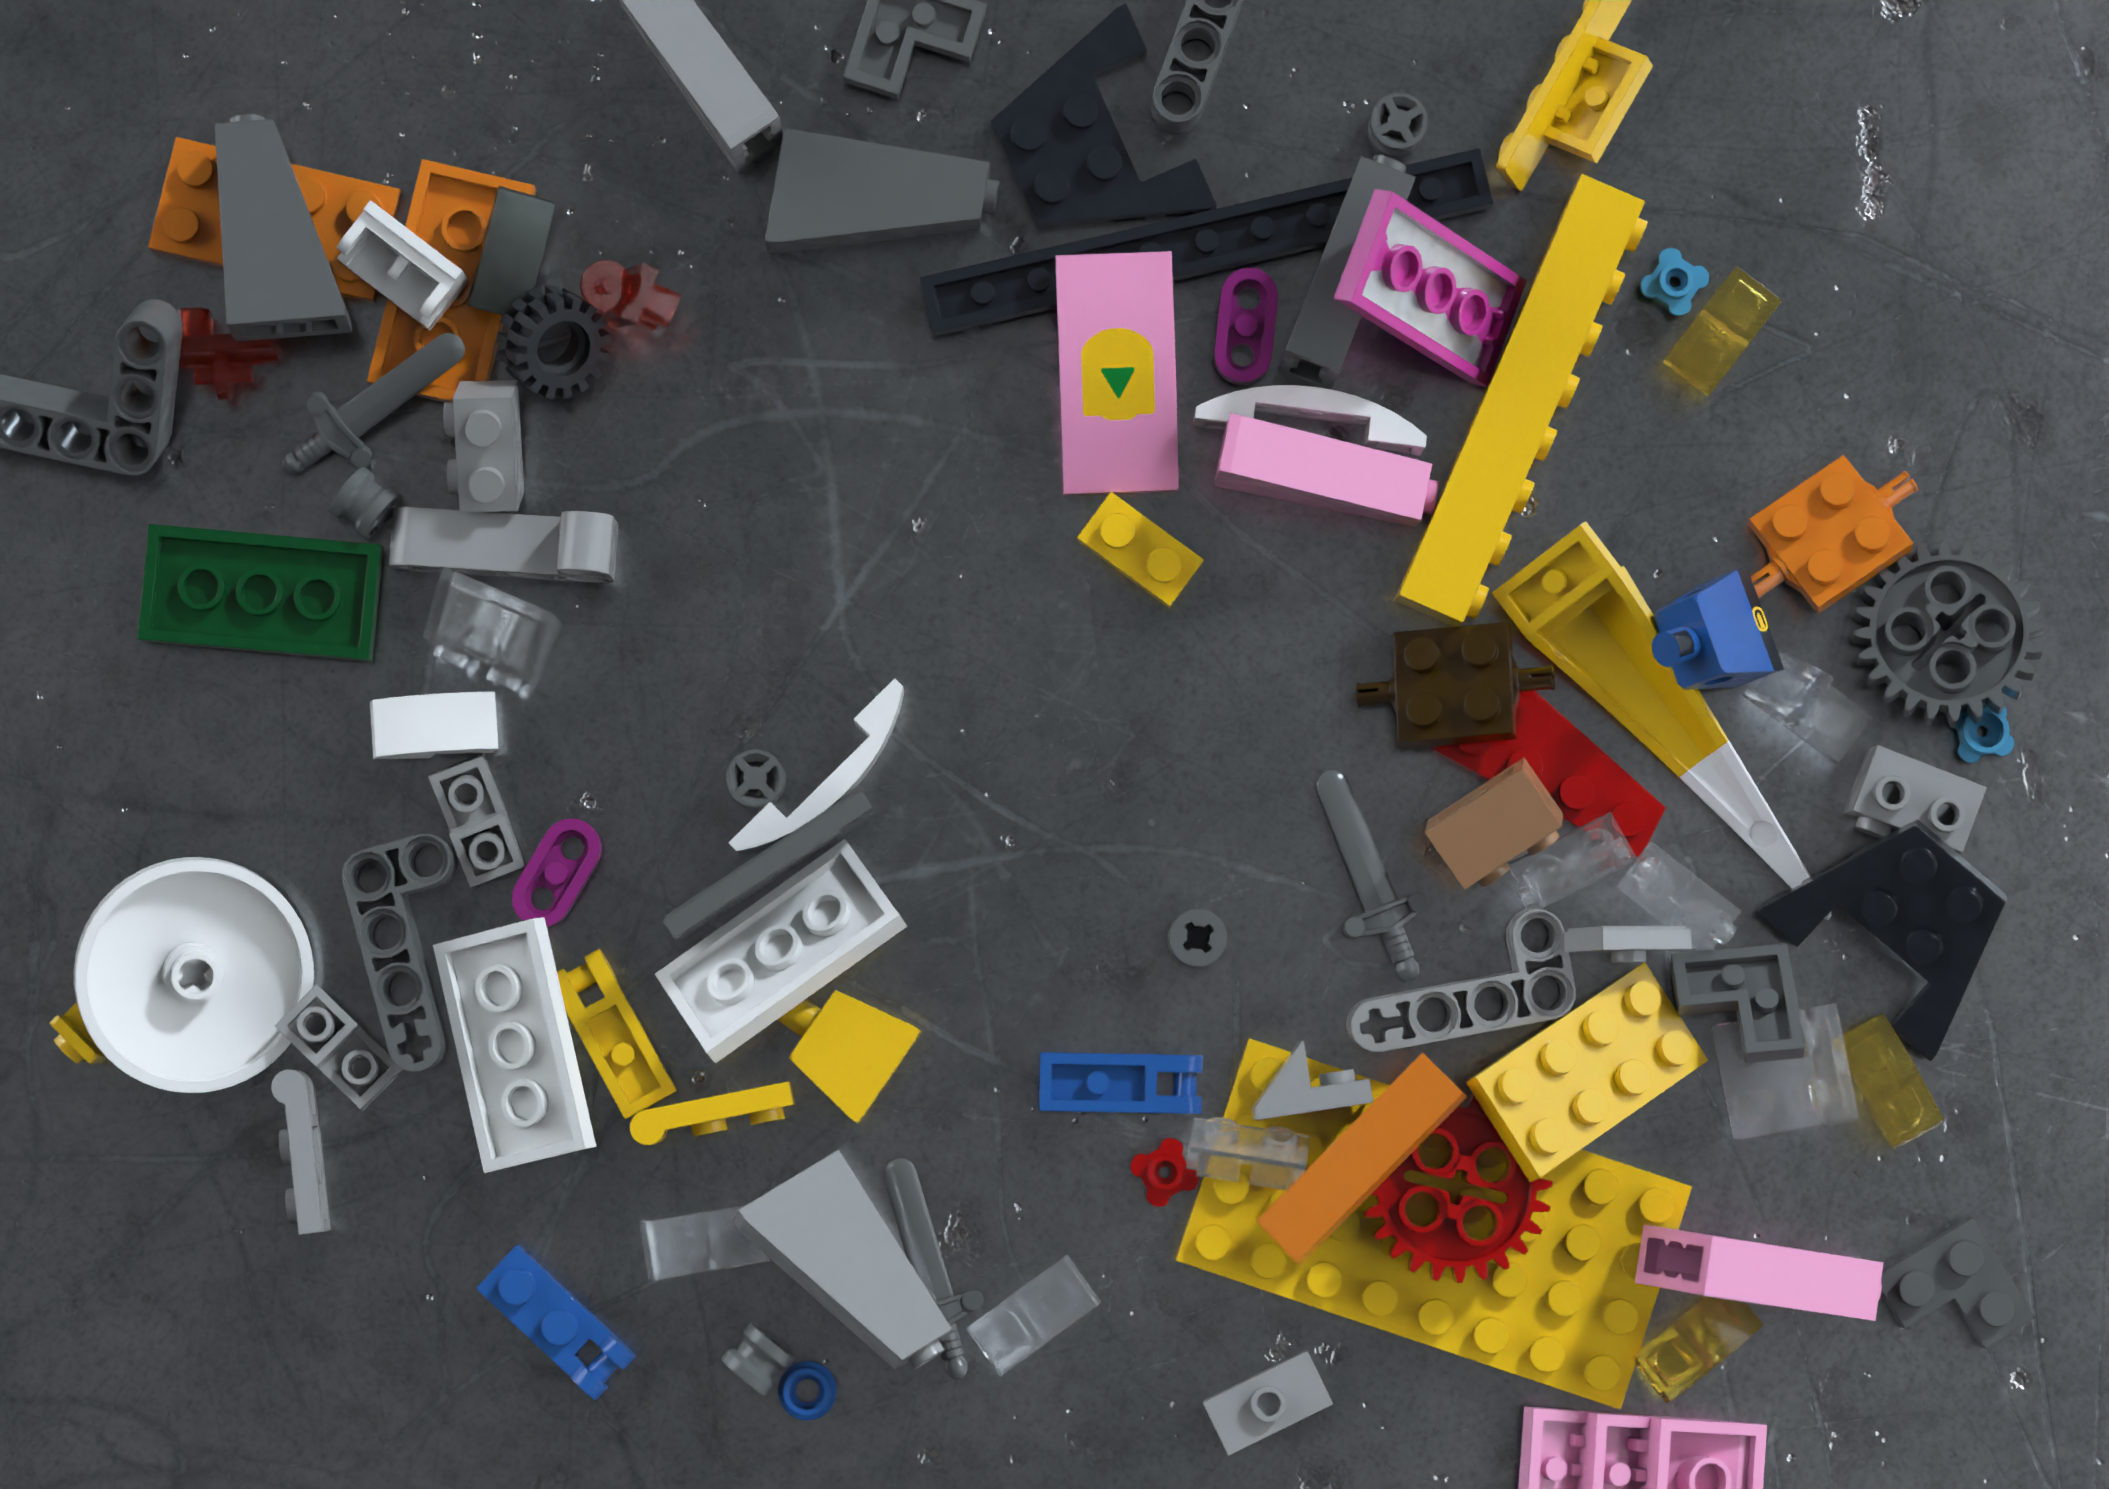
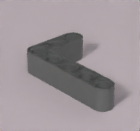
M1186 0L1154 87L1151 113L1154 122L1163 131L1178 135L1190 131L1197 125L1244 0H1232L1230 4L1222 8H1213L1207 5L1204 0ZM1202 39L1210 45L1213 54L1204 61H1192L1185 56L1181 47L1188 40ZM1170 92H1183L1190 97L1193 107L1185 114H1172L1165 109L1162 99Z
M152 299L140 303L119 328L115 337L109 397L0 374V448L124 475L138 476L146 473L169 444L172 435L183 332L182 319L177 310L169 303ZM139 327L151 329L158 337L159 342H153L145 338ZM134 380L147 384L154 395L141 392L136 387ZM15 409L28 413L34 423L24 421ZM72 421L83 424L88 428L91 435L80 433L74 427ZM128 433L140 436L145 440L148 447H142L134 443Z

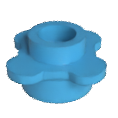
M1667 248L1658 255L1659 264L1651 275H1646L1641 280L1640 289L1646 298H1653L1659 305L1668 308L1671 315L1683 316L1691 310V299L1697 290L1707 286L1709 274L1703 266H1693L1682 259L1681 252L1678 249ZM1677 277L1680 280V285L1672 287L1669 283L1670 278Z
M1985 704L1982 707L1981 721L1977 724L1971 720L1967 711L1960 712L1956 727L1953 728L1958 732L1960 745L1957 749V754L1961 760L1967 763H1974L1983 755L1994 753L1998 756H2006L2012 751L2014 739L2009 735L2010 728L2006 719L2007 709L2005 706L2002 713L1996 714ZM1979 726H1984L1987 729L1985 737H1980L1977 734Z

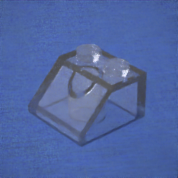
M444 567L438 580L423 638L436 646L432 656L461 669H465L468 660L489 668L486 676L487 680L518 693L522 683L536 689L564 625L551 612Z

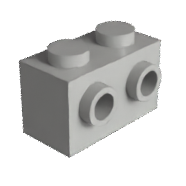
M518 380L460 381L452 399L453 402L444 403L443 411L445 437L455 438L456 459H448L447 462L449 494H458L459 512L518 511L524 494Z
M1877 745L1866 750L1843 814L1857 819L1855 824L1857 830L1880 839L1889 835L1890 832L1892 833L1918 819L1959 854L1963 853L1987 787Z

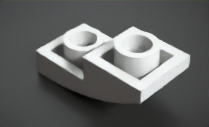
M495 692L425 694L370 701L373 759L431 758L435 754L493 753L499 749Z

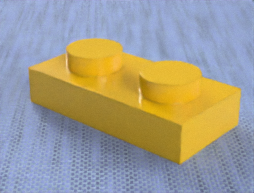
M1112 492L1109 493L1076 539V541L1168 608H1170L1204 561L1203 558Z

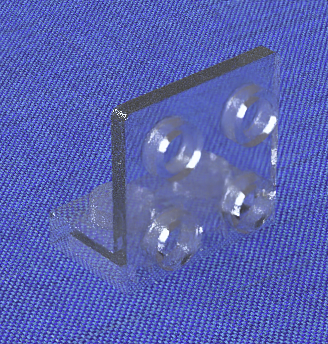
M1836 1003L1799 1009L1805 1042L1804 1058L1745 1063L1738 1021L1712 1026L1711 1035L1733 1139L1740 1140L1821 1124H1838L1859 1120Z

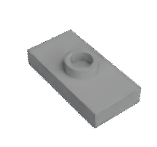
M1598 926L1570 928L1567 932H1564V952H1611V963L1646 962V952L1692 949L1691 929H1687V926Z
M1307 1350L1202 1401L1228 1456L1333 1405Z

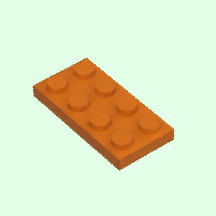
M179 137L175 138L148 245L152 252L223 268L216 146ZM291 164L341 296L376 304L378 291L338 261L337 257L341 252L336 248L370 200L397 219L403 195L402 191L390 186Z
M422 159L405 227L460 268L468 278L469 283L431 331L387 298L367 378L369 385H372L433 339L445 333L455 334L462 339L465 345V355L460 362L415 396L448 403L453 402L452 399L460 381H490L499 344L496 342L497 332H502L503 324L500 321L503 315L470 307L468 305V297L484 246L483 237L498 186L535 196L536 188L534 185Z

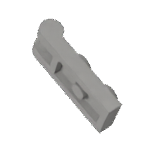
M286 1069L280 1071L274 1077L271 1090L276 1100L285 1104L287 1129L279 1131V1150L283 1165L291 1164L294 1187L286 1188L285 1190L287 1218L290 1224H298L299 1235L329 1231L331 1226L314 1079L303 1070Z

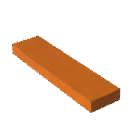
M1421 1053L1256 1221L1296 1263L1302 1265L1467 1096L1424 1053Z

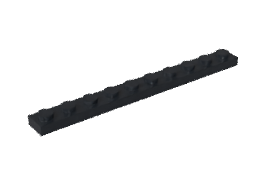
M1480 148L1405 165V173L1416 177L1407 201L1435 220L1488 209L1493 205ZM1352 178L920 277L933 337L1057 308L1055 255L1172 251L1173 281L1326 246Z

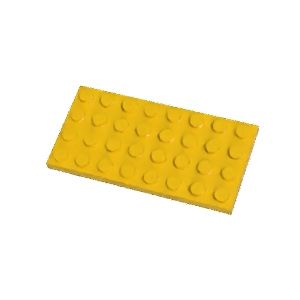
M1248 1038L1175 1258L1176 1261L1621 1410L1660 1287L1635 1283L1643 1224L1679 1230L1692 1186L1581 1149L1540 1178L1552 1181L1553 1187L1537 1191L1536 1199L1546 1203L1551 1208L1549 1212H1533L1530 1218L1543 1230L1541 1235L1524 1231L1520 1236L1528 1249V1253L1526 1255L1521 1254L1512 1248L1506 1250L1505 1253L1510 1266L1507 1270L1499 1267L1493 1260L1487 1261V1279H1480L1472 1266L1466 1267L1463 1283H1456L1454 1281L1451 1267L1447 1266L1438 1281L1430 1279V1262L1427 1261L1415 1273L1407 1270L1411 1253L1405 1251L1402 1255L1394 1259L1391 1258L1388 1252L1395 1241L1393 1236L1377 1240L1372 1235L1384 1223L1382 1218L1365 1217L1363 1215L1365 1209L1377 1203L1376 1196L1370 1195L1300 1265L1284 1251L1256 1220L1372 1103L1253 1120L1251 1107L1291 1052ZM1307 1058L1311 1087L1321 1086L1319 1074L1344 1071L1343 1069ZM1355 1074V1080L1370 1079ZM1370 1079L1373 1102L1390 1085ZM1431 1134L1419 1145L1418 1155L1421 1162L1429 1168H1436L1446 1161L1448 1145L1441 1136ZM1490 1147L1478 1155L1476 1170L1483 1180L1492 1182L1503 1175L1506 1163L1503 1154L1499 1150ZM1408 1170L1404 1174L1408 1182L1446 1190L1450 1193L1449 1202L1455 1204L1458 1195L1472 1196L1497 1203H1504L1507 1199L1504 1192L1464 1183L1461 1181L1462 1171L1456 1170L1455 1176L1451 1179ZM1417 1192L1410 1196L1405 1204L1407 1219L1417 1226L1427 1224L1435 1214L1433 1198L1425 1192ZM1477 1205L1471 1207L1463 1217L1465 1233L1472 1239H1480L1490 1232L1492 1216L1485 1207Z

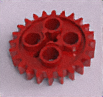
M1472 1094L1466 1107L1459 1105L1431 1133L1441 1136L1448 1145L1446 1161L1439 1167L1429 1168L1421 1162L1417 1147L1371 1194L1376 1196L1377 1203L1363 1211L1365 1217H1381L1384 1222L1372 1234L1375 1239H1383L1391 1235L1395 1239L1388 1252L1391 1258L1394 1259L1405 1251L1410 1252L1411 1256L1407 1270L1413 1273L1425 1261L1430 1262V1279L1434 1281L1440 1279L1446 1266L1451 1267L1452 1276L1456 1283H1463L1466 1267L1472 1266L1480 1279H1487V1261L1493 1260L1504 1270L1509 1269V1261L1505 1251L1512 1248L1514 1251L1526 1255L1528 1249L1520 1238L1522 1233L1525 1231L1541 1235L1543 1231L1530 1219L1532 1213L1549 1212L1551 1208L1546 1203L1536 1199V1192L1553 1187L1552 1181L1539 1178L1529 1182L1486 1113L1481 1111V1105L1474 1094ZM1491 1147L1503 1154L1506 1163L1503 1175L1495 1181L1487 1182L1478 1175L1476 1160L1483 1150ZM1408 1170L1451 1179L1455 1176L1456 1170L1462 1171L1461 1181L1464 1183L1504 1192L1507 1199L1504 1203H1497L1472 1196L1458 1195L1455 1204L1449 1202L1450 1193L1446 1190L1408 1182L1404 1174ZM1417 1192L1428 1193L1435 1203L1433 1218L1427 1224L1421 1226L1412 1224L1405 1214V1204L1408 1198ZM1481 1205L1492 1216V1228L1485 1237L1472 1239L1464 1231L1463 1217L1471 1207Z

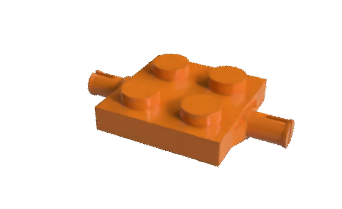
M1842 455L1749 519V527L1766 547L1770 561L1768 565L1750 576L1758 599L1784 581L1790 587L1801 592L1815 612L1819 614L1912 551L1913 541L1895 520L1892 507L1918 491L1914 479H1910L1908 472L1902 471L1900 475L1881 488L1876 489L1873 485L1864 481L1848 459Z

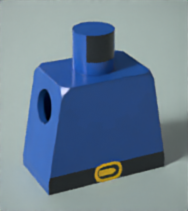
M1747 566L1699 584L1655 612L1654 619L1659 634L1653 639L1652 653L1656 661L1662 666H1672L1678 685L1684 690L1739 687L1784 670Z

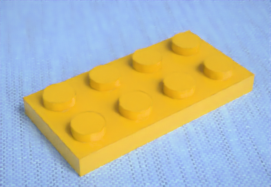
M1644 962L1466 1081V1084L1529 1182H1532L1544 1176L1708 1061V1058L1682 1018L1678 1016L1677 1010Z

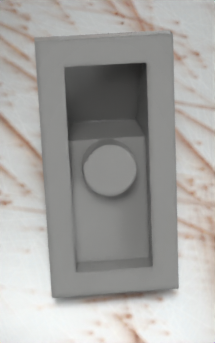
M1299 1041L1251 1107L1253 1120L1372 1103L1370 1079L1355 1080L1354 1069L1319 1074L1321 1086L1311 1087L1304 1041Z

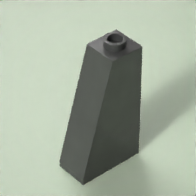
M241 114L232 117L230 122L215 123L226 321L235 342L351 333V319L274 119H265L257 114Z
M784 128L765 244L768 252L786 253L981 230L983 213L994 215L999 181L989 179L990 162Z
M1374 155L1372 160L1361 156L1278 370L1326 389H1332L1361 319V315L1335 300L1334 296L1374 190L1392 191L1407 201L1416 177L1405 173L1406 166L1401 162L1383 155Z

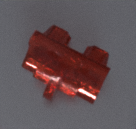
M597 261L586 268L580 280V290L584 300L596 309L606 311L603 316L608 326L614 329L635 324L651 331L656 330L657 326L666 328L671 322L681 297L680 294L654 283L659 270L645 263L624 268L615 261Z
M201 307L178 309L183 327L179 369L194 368L195 385H215L217 397L220 401L233 399L234 383L254 382L253 365L280 363V346L276 339L235 342L231 333L213 334V315L209 309Z

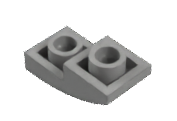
M484 753L429 773L428 778L450 830L449 836L470 888L525 867L515 834Z
M317 984L275 1025L300 1052L362 1111L404 1070L397 1066L391 1056Z

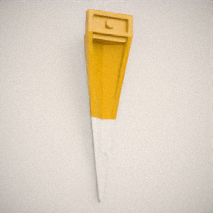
M1586 521L1492 592L1493 596L1529 642L1563 670L1650 749L1792 889L1801 885L1805 879L1811 877L1698 689L1684 690L1678 685L1672 666H1662L1654 658L1652 642L1654 637L1659 634L1655 617L1624 566L1620 567ZM1831 912L1824 919L1829 920Z

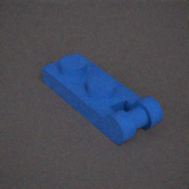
M1040 1052L1039 1111L1202 1114V1096H1197V1073H1203V1055ZM1157 1072L1174 1073L1173 1096L1156 1095Z
M519 1244L505 1256L476 1288L594 1400H597L608 1388L605 1383L619 1367L625 1370L636 1358V1355L625 1343ZM591 1339L602 1352L588 1366L576 1353Z

